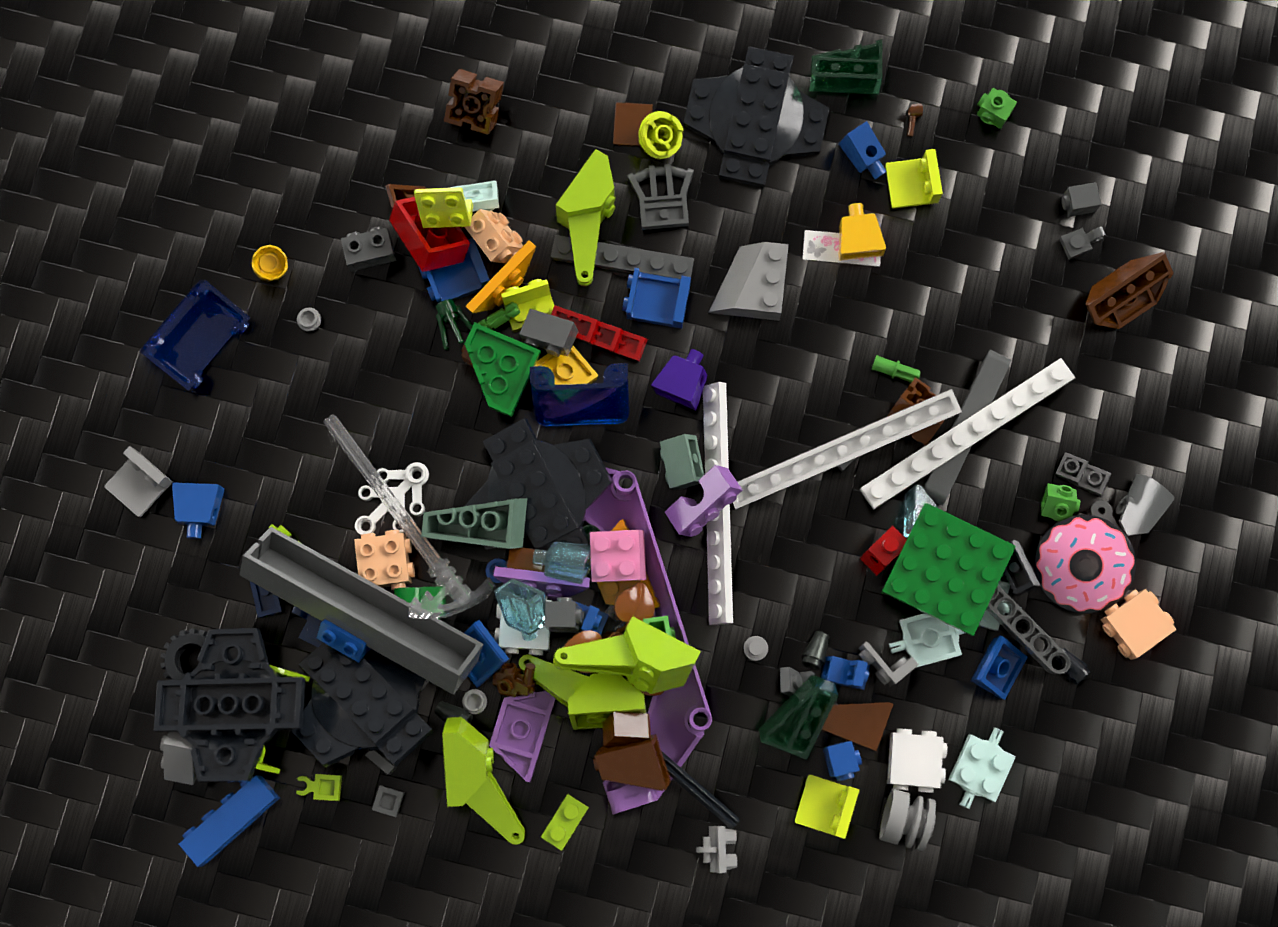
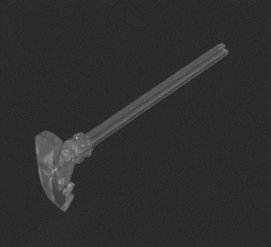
M332 414L329 418L325 419L324 424L429 565L428 574L431 577H437L434 581L437 586H443L435 597L429 591H426L421 598V603L414 597L409 605L408 617L417 619L444 618L465 611L485 600L496 587L490 577L475 591H471L466 584L462 585V577L460 575L455 576L457 570L453 566H448L450 563L448 558H440L426 537H421V530L336 415ZM447 595L451 596L454 602L448 604H441Z

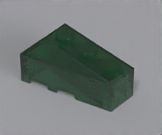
M811 675L759 728L761 742L807 760L838 697L835 683Z

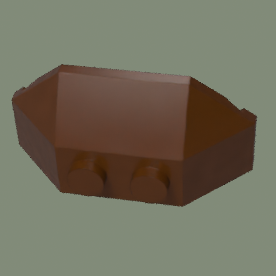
M1161 252L1130 260L1094 284L1086 301V307L1094 324L1120 329L1156 305L1166 288L1168 279H1171L1173 275V270L1166 254Z

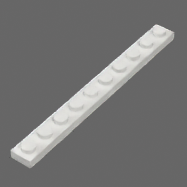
M1060 358L927 446L860 488V491L874 510L1071 382L1075 378L1062 358Z
M717 382L706 385L703 388L705 474L714 465L729 469L726 383ZM730 504L720 511L717 518L707 523L709 625L733 623Z
M950 389L738 481L743 491L737 495V499L733 502L735 509L961 413V408L953 390Z

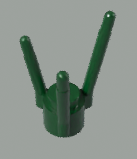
M452 299L444 300L436 305L438 312L436 318L440 327L443 347L445 350H448L444 322L451 325L460 344L463 343V339L455 322L458 316L470 331L473 325L463 314L460 305L456 306Z

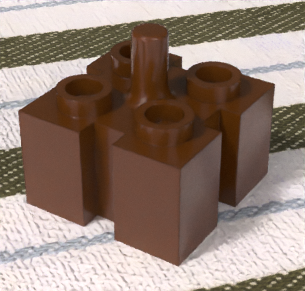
M459 69L451 78L448 96L453 98L447 103L444 122L461 127L465 122L470 123L471 130L489 134L497 122L499 108L495 106L501 100L504 82L486 77L483 81L476 80L477 74Z
M915 377L888 416L937 395L930 391L931 388ZM944 420L910 435L914 440L927 446Z

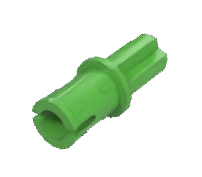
M876 355L871 369L890 375L892 379L897 377L908 382H912L915 377L917 379L920 377L919 370L899 364L900 361L894 362Z

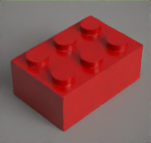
M415 197L395 201L389 221L422 272L464 261L470 242L460 227L423 228Z

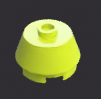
M662 111L653 112L642 121L638 140L647 154L654 158L665 159L674 155L681 147L683 127L675 116Z

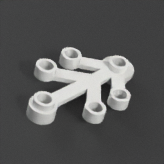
M418 462L410 464L406 470H387L385 468L377 470L375 477L379 483L386 484L390 480H404L398 487L371 488L365 485L359 489V497L364 501H369L372 498L387 497L369 516H361L356 520L355 529L360 535L374 533L376 529L375 524L394 505L395 520L392 524L393 529L397 530L396 525L398 522H404V528L399 530V532L405 533L408 529V523L405 521V493L411 487L413 502L409 507L410 512L414 516L423 515L425 506L422 503V485L427 482L429 471L424 464ZM420 471L421 477L419 479H414V472ZM382 472L387 473V478L384 480L379 479V475ZM365 489L370 490L368 497L362 496V492ZM419 504L421 505V511L416 513L413 511V507ZM364 523H370L368 531L362 530Z

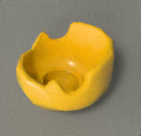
M272 245L263 246L253 254L252 269L260 279L275 281L286 273L288 269L287 256L279 247Z

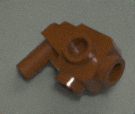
M506 663L499 672L494 674L493 685L497 687L501 695L517 697L519 694L528 696L530 693L533 694L536 681L533 680L535 665L527 663L524 674H522L521 669L517 668L515 663Z

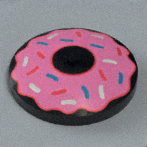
M1081 514L1064 518L1045 532L1036 549L1034 566L1036 577L1042 590L1054 603L1069 611L1094 613L1113 606L1128 592L1135 576L1136 558L1131 542L1118 526L1099 516Z

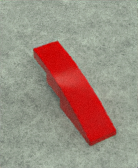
M554 305L551 315L575 323L578 330L575 339L640 362L648 339Z

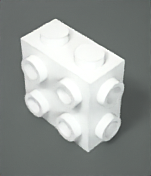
M508 594V598L502 597V603L497 604L496 617L500 618V628L495 629V641L499 643V646L504 649L506 654H519V650H529V655L543 656L544 651L549 652L551 632L544 627L545 601H551L547 600V596L533 595V599H523L522 594Z
M897 728V733H890L887 784H893V789L908 790V786H918L919 792L933 793L934 788H941V783L944 784L946 776L945 768H942V758H946L947 743H943L944 737H937V732L922 731V735H913L912 730Z

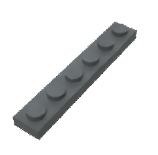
M555 235L551 260L574 263L570 237ZM598 242L594 267L634 274V269L638 268L641 273L681 279V276L691 277L694 258Z

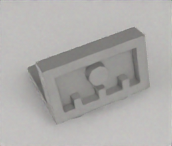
M129 446L123 453L129 459L106 483L105 488L134 514L141 517L173 481L141 453Z
M868 642L859 647L861 651L859 656L864 662H868L867 665L872 664L877 670L875 675L884 685L886 683L889 686L896 684L919 665L913 657L908 660L903 657L889 668Z

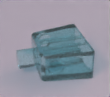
M553 542L548 551L535 549L533 564L544 565V575L546 577L582 584L591 570L590 545Z
M512 578L494 590L505 623L509 627L520 631L523 640L531 641L537 637L536 631L545 626V593Z

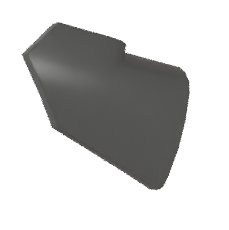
M1143 474L1135 475L1128 494L1121 499L1116 508V514L1121 516L1119 523L1125 535L1149 533L1174 501V496L1151 477Z

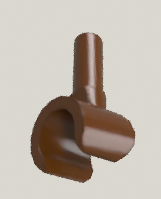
M921 103L912 104L908 109L909 127L907 136L913 137L915 117L923 116V105Z

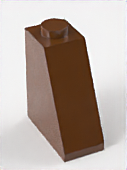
M883 702L828 705L825 710L821 709L816 720V723L820 724L818 730L848 742L852 741L853 744L874 752L878 748L893 704Z
M656 734L651 735V739L609 748L601 747L593 760L594 767L597 772H600L602 780L661 791L666 790L671 781Z

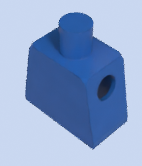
M867 121L849 132L839 143L842 150L860 173L868 169L876 180L887 172L880 162L886 153Z
M172 483L175 521L181 525H187L186 538L201 539L202 526H215L224 488L218 484Z

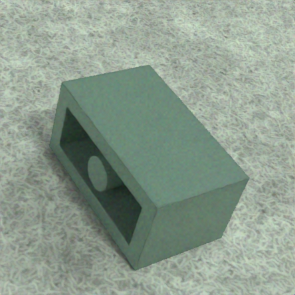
M683 434L661 441L660 455L665 464V479L669 488L682 490L699 485L700 482L698 480L704 476L697 437L695 435Z

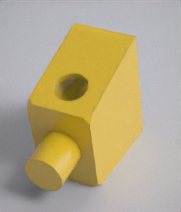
M861 203L849 205L850 216L842 217L840 222L839 261L883 256L886 245L876 215L864 214Z

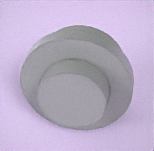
M305 308L299 312L297 323L304 331H314L320 326L321 316L314 308Z
M752 636L744 643V653L750 660L759 661L767 655L768 644L762 637Z
M469 690L463 696V707L469 710L471 714H479L487 706V697L480 690Z

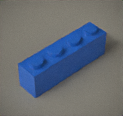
M256 775L252 777L251 782H242L240 784L242 788L235 794L233 792L228 794L221 801L223 805L216 811L212 809L203 816V823L197 828L193 826L183 834L184 840L179 845L197 867L205 866L280 799L262 776Z

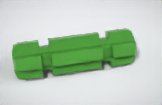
M511 302L505 306V309L501 308L488 316L487 320L483 319L478 324L491 330L493 327L496 329L509 321L511 316L514 318L519 315L520 309L516 303Z

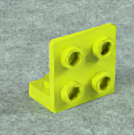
M935 149L926 150L921 159L886 163L885 169L887 171V182L893 209L939 203L943 192Z
M463 188L416 189L414 191L423 228L471 226L473 202L472 199H465Z
M536 279L530 281L527 286L521 288L518 286L510 287L505 290V293L501 294L504 306L513 302L520 309L519 315L514 318L511 316L509 320L513 333L521 331L530 309L551 315L554 308L547 280Z
M808 775L795 817V823L845 839L859 789Z

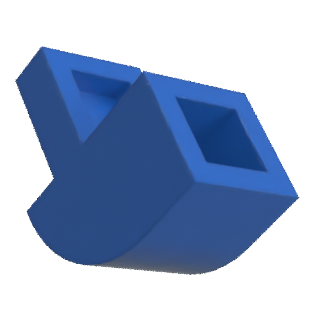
M576 602L581 607L582 612H585V620L580 632L592 630L598 632L601 636L609 614L601 612L600 609L591 605L588 607Z
M826 656L820 681L864 690L870 665H867L868 662L860 660L850 661L835 656Z

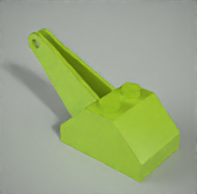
M597 149L592 153L556 204L557 222L568 228L570 232L576 279L582 286H588L593 281L600 223H602L605 217L609 218L616 207L614 206L616 198L614 197V183L608 156Z
M632 617L624 635L560 648L555 653L553 664L560 670L624 675L627 677L628 682L633 684L638 690L653 694L684 686L701 651Z
M529 654L523 655L519 660V667L523 674L527 663L535 665L533 680L568 708L573 730L603 728V722L613 712L647 713L644 694L621 675L598 673L588 677L571 670H560L554 664Z
M447 718L443 730L447 807L463 806L466 803L511 844L518 845L522 843L525 837V829L491 772L492 763H494V750L489 748L488 739L464 718Z

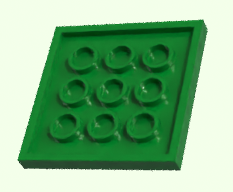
M925 502L882 592L970 636H974L1016 546Z

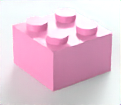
M643 530L590 532L592 582L646 580L645 533Z

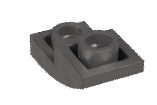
M1065 452L1055 475L1101 497L1111 473L1089 465L1088 461Z

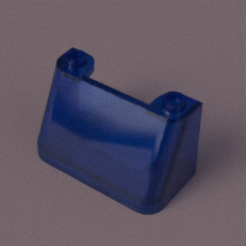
M201 279L139 352L188 391L191 387L196 389L203 380L201 377L203 369L232 335H235L237 332L241 335L249 326L247 321L250 319V316L209 282Z
M628 363L608 366L604 371V383L555 385V378L551 369L544 366L530 367L533 411L535 419L539 424L543 426L619 424L626 421L629 417Z

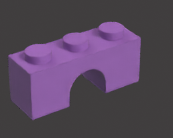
M714 465L698 480L704 490L703 499L698 505L694 499L681 496L665 511V514L679 535L692 537L699 534L704 525L717 518L720 511L726 505L733 503L737 499V495L743 491L728 468Z

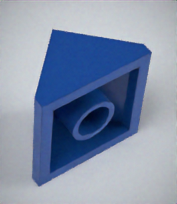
M999 635L992 639L970 681L1005 700L1027 656L1007 639Z

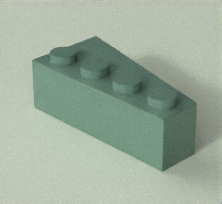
M527 498L424 512L421 537L508 549L523 548Z

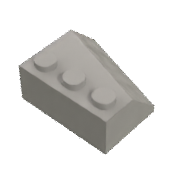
M761 242L740 246L709 313L779 321L782 311L788 244Z

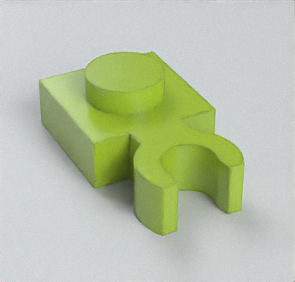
M315 774V781L306 776L298 777V781L306 782L307 788L304 791H296V794L308 795L314 792L313 799L340 801L342 776Z

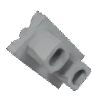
M709 826V837H703V847H696V853H703L704 863H710V872L727 873L726 870L737 868L736 854H726V844H735L737 841L736 830L725 829V826Z

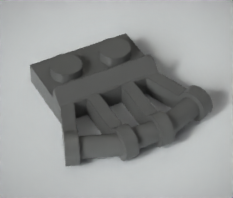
M665 164V167L649 165V168L634 175L633 173L627 175L628 182L639 199L642 230L689 226L686 195L693 177V169L688 168V170L671 166V164ZM666 176L667 196H657L656 177ZM672 176L684 179L679 195H674ZM650 178L651 197H645L638 184Z

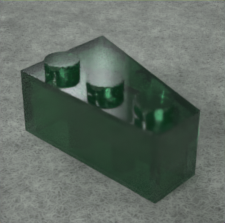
M883 39L876 40L874 44L862 46V44L855 45L853 49L844 51L838 49L813 55L810 66L809 91L879 94L882 82Z

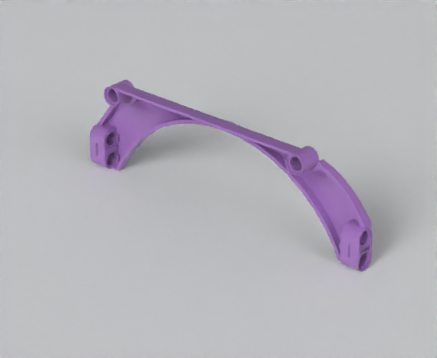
M606 468L613 483L586 509L585 521L598 532L611 531L622 519H625L629 530L644 531L646 572L660 604V607L654 608L653 618L668 616L669 625L674 627L675 638L689 645L637 479L630 471L620 472ZM629 478L633 484L630 488L623 489L619 486L620 480ZM694 665L684 686L665 690L661 695L652 696L648 710L651 735L656 734L661 751L680 767L704 735V730L708 729L712 722V716L696 665ZM700 712L704 713L708 720L707 724L703 727H699L693 722L694 715ZM607 780L603 782L612 814L657 801L664 792V790H655Z

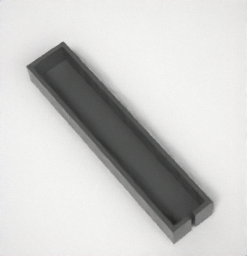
M270 527L258 539V543L255 542L243 555L240 576L321 621L324 619L330 621L365 641L367 647L453 695L478 662L483 643L273 527Z

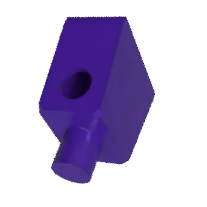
M691 349L686 359L676 355L672 356L651 385L655 393L696 410L707 379L704 367L699 365L704 355L697 350Z

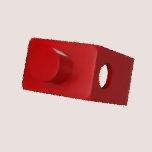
M892 526L859 559L877 576L900 554L907 539Z

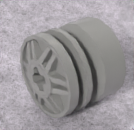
M892 789L882 817L880 840L898 844L903 834L905 835V847L911 848L915 841V850L923 852L928 840L931 838L935 825V800L927 798L923 806V797L917 796L912 806L910 805L909 793Z

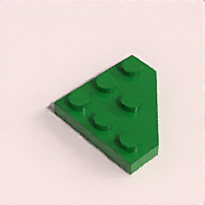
M474 322L466 339L465 346L490 409L512 417L538 361L541 350Z

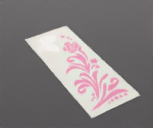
M805 230L804 260L880 266L881 256L839 261V233Z

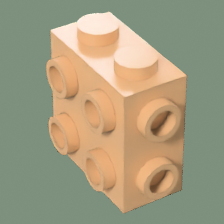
M479 209L472 216L471 226L465 227L492 262L506 264L523 247L521 236L509 228L507 225L509 221L500 212L496 213L491 210Z
M389 530L382 536L368 533L362 534L361 539H354L358 575L381 588L391 587V590H394V588H406V584H412L411 577H415L413 562L409 563L408 553H412V544L410 538L407 539L404 533H400L399 530Z
M1136 589L1124 597L1126 602L1120 606L1116 603L1104 611L1106 616L1101 619L1104 624L1102 627L1106 634L1111 638H1115L1119 644L1117 647L1121 654L1126 658L1129 657L1130 660L1138 658L1176 630L1172 617L1167 612L1161 610L1158 606L1159 601L1157 597L1146 589L1139 592Z

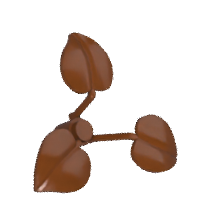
M638 582L618 595L614 603L615 614L619 620L627 622V624L617 628L616 632L608 631L601 638L598 632L585 630L573 636L564 647L623 635L622 633L626 630L632 617L641 621L646 618H653L655 606L650 590L644 583ZM646 691L640 692L650 696L661 695L664 691L650 694Z

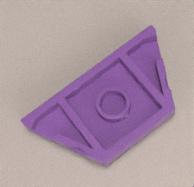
M496 566L494 570V577L527 597L545 595L551 600H557L558 597L569 598L589 589L590 578Z
M546 691L530 693L528 696L505 697L489 744L505 762L529 783L534 773L556 701Z

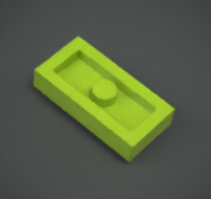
M567 794L541 838L562 851L589 807Z

